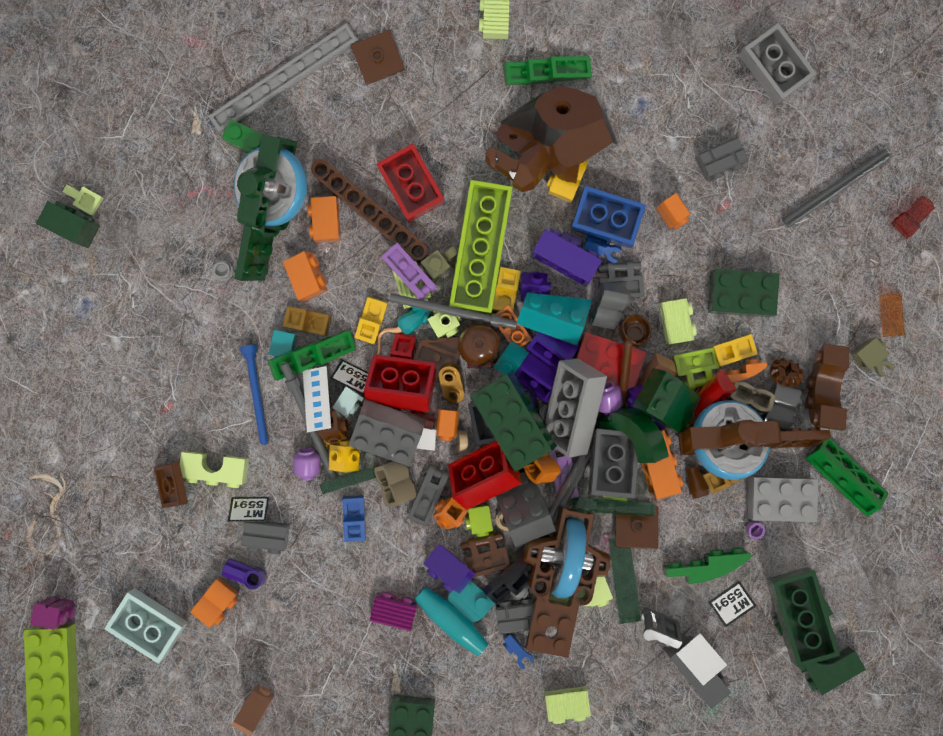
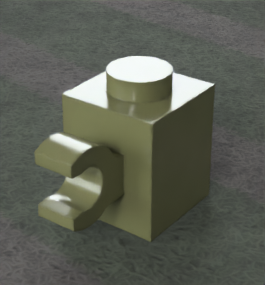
M454 246L443 255L436 250L420 263L435 282L451 270L448 262L454 259L458 252Z
M869 338L850 354L862 370H871L874 367L876 374L880 377L885 376V373L882 371L884 365L889 370L894 369L891 362L882 361L890 353L886 350L887 346L881 339Z

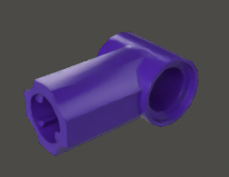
M228 558L222 570V576L244 584L245 587L252 590L263 585L267 579L266 572L262 568H254L232 558ZM252 573L258 575L259 583H254L251 580Z

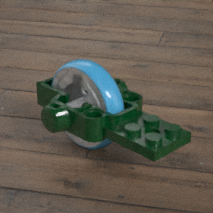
M262 134L260 147L249 152L237 168L234 179V193L239 206L237 221L244 225L234 276L236 280H265L268 274L270 255L273 251L274 237L279 234L280 230H285L288 227L290 220L299 213L304 205L307 196V177L303 165L295 156L297 141Z

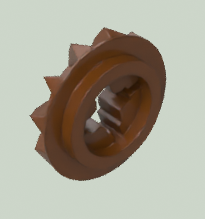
M784 357L780 360L775 359L770 366L771 377L782 386L795 387L804 378V370L799 368V363L794 364L792 359L788 361ZM785 369H789V374L787 376L785 373Z

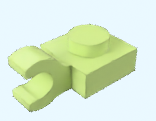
M66 184L62 191L75 199L72 205L94 216L103 200V197L85 187H82L79 192Z

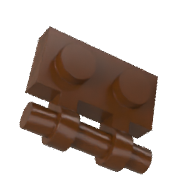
M490 532L487 536L477 539L472 537L468 541L461 543L462 551L471 549L472 555L466 556L465 562L467 567L476 573L473 578L503 570L510 566L506 547L497 548L495 543L503 540L501 532L495 534ZM490 545L491 550L478 552L477 547Z

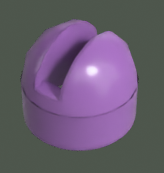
M751 521L746 526V532L751 538L760 539L765 533V528L760 522Z

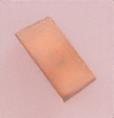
M902 294L880 295L883 337L905 336Z

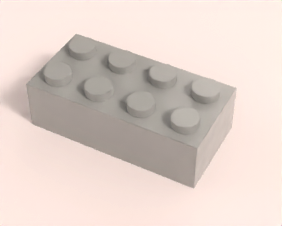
M580 359L559 361L544 424L557 445L556 449L568 458L588 454L607 379L606 375Z

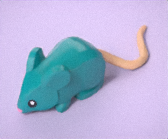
M412 307V310L406 312L397 320V328L383 329L377 337V355H380L381 337L384 333L403 332L407 335L414 333L421 325L428 323L432 311Z

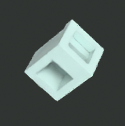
M345 387L332 408L337 410L344 418L349 417L350 414L354 416L360 407L358 404L359 400L364 402L365 397Z

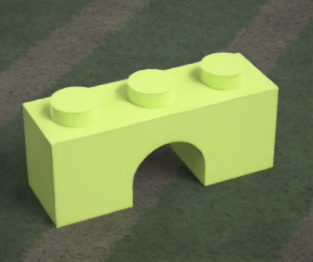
M184 451L181 452L180 468L182 477L185 478L184 482L197 483L198 480H204L207 485H218L221 482L227 483V487L239 488L240 485L246 483L249 458L225 456L221 469L213 471L207 465V453Z

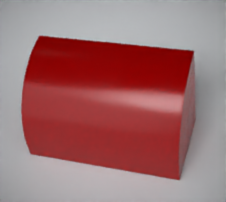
M723 369L717 372L697 392L701 397L694 412L697 417L707 406L728 399L737 390Z

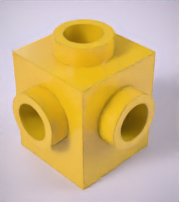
M341 440L339 444H331L329 450V470L338 472L359 471L360 450L350 447L349 440Z

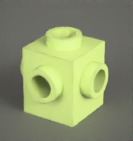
M435 311L433 312L434 316L428 319L438 339L445 335L449 338L458 333L457 328L461 327L459 321L462 320L461 317ZM444 319L450 320L447 325L442 324V321Z

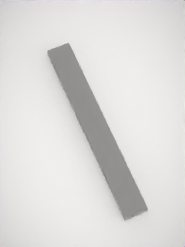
M345 23L208 115L209 119L218 132L223 134L230 119L238 123L351 48V44L359 42L349 25Z

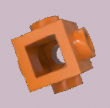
M450 497L445 500L441 499L434 507L436 511L432 516L441 528L448 530L454 527L458 528L465 520L464 516L469 510L463 508Z

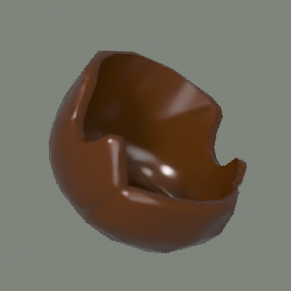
M639 314L628 315L620 324L619 334L624 342L631 340L633 346H641L650 339L651 326L648 320Z

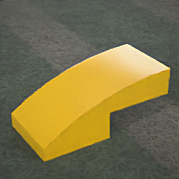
M500 267L492 308L493 312H499L508 305L512 310L514 309L521 271Z
M371 296L367 297L354 338L375 344L389 302Z
M752 334L713 346L719 367L758 354Z

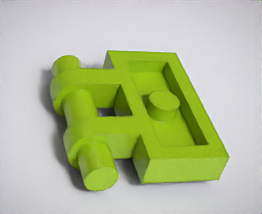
M714 348L673 356L676 375H685L686 381L684 383L692 390L704 386L714 376L712 375V369L720 368ZM704 371V378L694 379L693 373Z

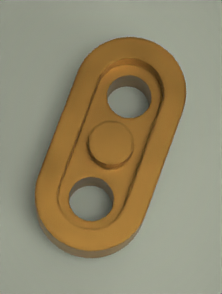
M454 363L443 364L439 371L443 396L449 403H459L465 395L461 370ZM447 374H450V375H452L453 377L449 378V377H447L446 375H447ZM450 393H456L457 396H452Z

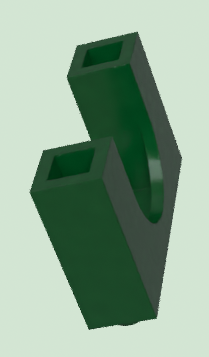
M823 597L828 616H831L833 612ZM775 615L773 617L776 622L774 627L779 635L782 636L783 633L778 616ZM848 646L839 652L840 656L799 667V670L802 673L805 672L809 679L806 682L811 690H816L821 695H824L866 670L856 651Z

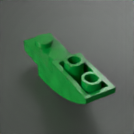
M742 547L731 548V552L713 549L710 550V553L704 554L705 562H702L700 559L690 560V564H681V561L668 562L669 565L663 566V573L667 578L685 576V581L688 584L702 583L734 571L751 558V553Z

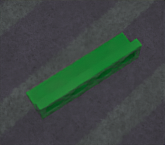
M832 439L821 442L818 448L807 455L805 459L866 517L882 509L889 493ZM826 445L832 449L833 454L825 448ZM842 460L847 463L848 468L843 465ZM858 475L862 478L864 483H862L859 480ZM873 489L880 495L879 498L874 494Z

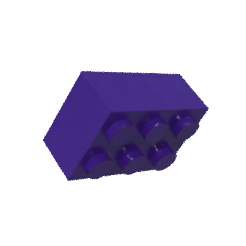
M545 229L531 257L586 287L602 262L598 258L599 255L588 249L586 252L579 248L580 244L572 239L567 241L561 238L562 234L554 229H550V231Z

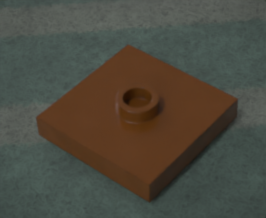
M390 30L351 44L366 85L405 70Z
M179 461L155 466L154 473L162 508L188 504Z
M616 504L615 547L658 549V506Z

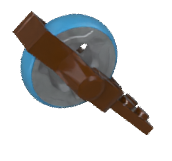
M733 400L719 401L707 406L698 415L693 427L678 434L680 456L696 455L701 465L707 471L717 477L728 480L744 479L756 473L765 463L769 449L811 447L831 439L830 430H821L819 427L808 428L807 431H801V428H791L788 431L781 432L778 421H763L761 416L750 406Z
M559 506L555 524L556 531H554L553 537L537 538L525 544L524 561L532 565L528 586L536 596L525 646L526 650L568 658L579 605H587L592 601L597 577H606L608 574L610 555L588 544L594 514L589 511L584 512ZM566 515L584 518V523L576 518H566ZM541 561L549 562L545 568L542 569L540 567ZM582 569L589 570L586 576H582ZM543 581L544 587L541 590H535V584ZM585 589V595L582 598H577V592ZM551 593L555 597L569 598L566 603L549 600V595ZM550 626H554L557 629L553 637L546 636V629Z

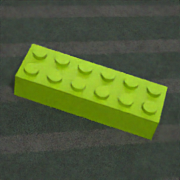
M470 180L449 306L491 315L513 187Z
M67 623L54 630L44 628V626H31L24 630L28 736H80L76 624Z

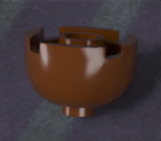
M474 324L467 327L461 333L458 340V350L461 357L468 364L485 366L492 363L498 356L500 339L491 327L484 324Z

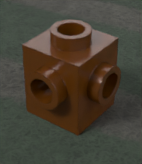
M337 410L330 411L331 428L318 430L317 433L327 443L337 444L341 440L348 439L349 422Z

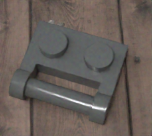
M650 608L643 609L641 616L645 624L643 630L644 638L647 641H660L666 647H674L679 650L683 643L679 621ZM653 621L657 623V628L653 627Z

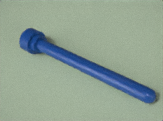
M257 344L240 346L241 355H243L247 362L260 444L266 445L268 437L254 358L256 353H258Z

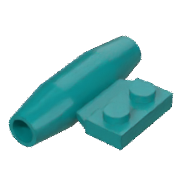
M472 581L467 584L460 594L454 590L452 593L449 592L447 599L426 586L414 598L430 620L457 644L476 656H479L487 648L489 643L473 623L481 620L495 603Z

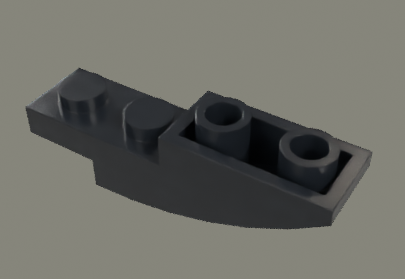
M547 534V535H544V536L539 537V538L550 537V536ZM525 544L511 555L514 563L508 566L483 589L486 596L495 604L500 602L510 592L517 596L528 585L532 565L524 561Z

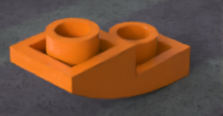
M509 305L496 313L501 318L518 320V317ZM516 324L515 329L498 326L509 344L513 341L522 347L532 340L523 326Z
M760 359L747 360L746 365H741V374L740 369L727 371V376L732 383L748 379L767 367V362L760 363Z

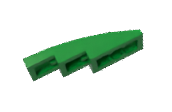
M590 56L550 57L549 59H528L526 62H505L503 64L505 85L554 83L592 77Z
M346 330L267 360L273 379L278 381L285 378L280 366L283 363H289L293 374L301 373L316 365H323L356 350L350 330Z

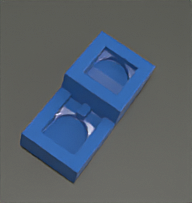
M364 495L343 496L344 542L366 541Z

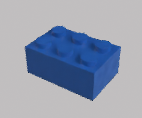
M585 186L582 190L570 230L630 249L634 245L646 205Z

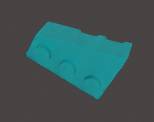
M527 292L516 324L577 345L585 327L592 300Z

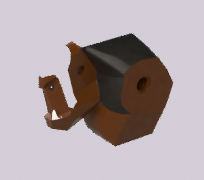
M562 86L550 89L530 100L501 121L500 127L496 130L499 140L517 153L522 154L520 159L515 160L499 150L489 147L485 153V162L491 169H497L512 180L514 188L521 192L534 190L548 170L553 172L559 179L576 184L581 163L610 144L616 143L618 145L607 115L597 98L583 91Z

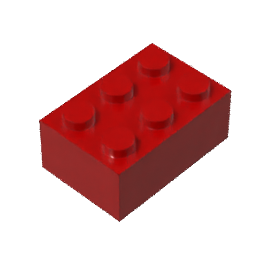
M413 143L376 164L408 223L445 203L442 193Z
M586 332L583 333L575 359L582 360L606 375V382H613L619 386L624 345ZM632 348L628 389L636 386L646 352Z
M373 354L364 387L365 399L387 407L429 412L437 378L436 363Z
M497 441L448 464L452 498L466 510L521 484L519 470L514 471Z

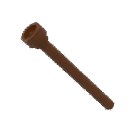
M631 340L624 342L619 385L623 401L621 409L626 407L633 348Z

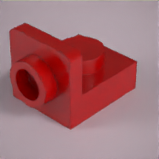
M395 333L390 357L412 359L417 342L416 336Z

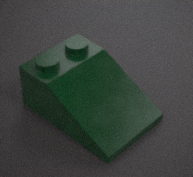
M652 368L632 407L679 434L685 431L701 397L670 373Z

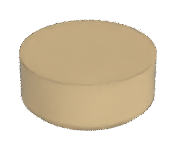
M458 431L457 433L459 452L468 451V435L466 431Z

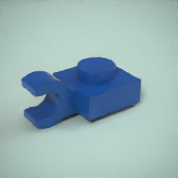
M587 235L584 244L585 250H592L598 255L604 256L605 254L610 262L617 263L618 258L612 256L611 253L613 251L620 253V246L607 244V241Z
M512 633L503 635L504 647L510 654L514 652L517 655L518 665L524 670L525 665L522 663V659L528 658L533 662V656L523 648L522 644Z

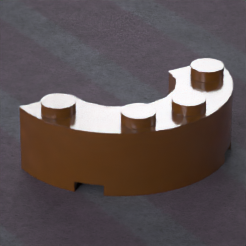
M824 343L820 350L815 351L811 376H808L806 380V388L809 391L805 400V408L808 409L810 421L814 427L839 431L846 430L847 409L841 405L840 392L844 374L849 368L850 347Z

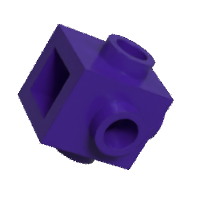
M522 272L520 301L524 302L527 292L550 295L551 282H547L548 273Z

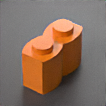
M675 193L655 208L669 229L674 228L677 230L690 221L688 216L691 213L678 193Z
M438 409L435 435L439 436V440L452 441L453 437H457L460 411Z
M549 453L523 467L528 478L535 484L553 482L561 472L559 464L554 458L549 456Z
M219 577L213 582L190 613L208 628H211L214 624L218 626L225 618L223 613L227 607L231 610L239 600L236 598L239 592Z

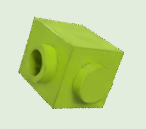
M489 504L477 505L468 509L469 516L465 517L467 530L471 529L472 534H477V537L489 535V532L493 531Z

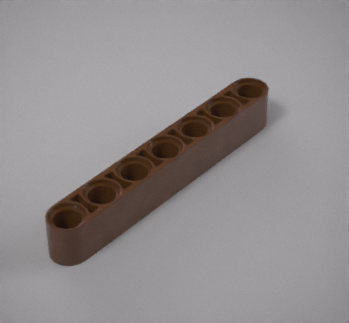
M319 159L313 162L311 171L314 177L394 245L398 243L396 238L399 234H406L408 236L407 241L403 244H398L413 261L420 263L427 258L428 251L425 244L327 161ZM319 167H327V172L324 175H317ZM336 180L343 181V186L340 189L333 188V183ZM353 193L359 194V199L355 203L349 202V196ZM367 207H374L376 210L374 215L366 216L364 214ZM384 220L392 222L388 230H383L380 227ZM414 248H423V255L421 257L413 256L412 251Z

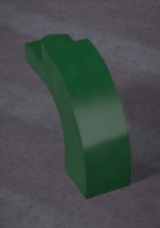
M625 407L612 412L611 415H605L604 420L597 422L598 429L618 430L626 434L634 445L638 463H656L669 457L661 431L651 418L637 409Z

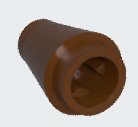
M699 467L687 469L689 495L691 494L693 499L709 495L708 489L710 488Z

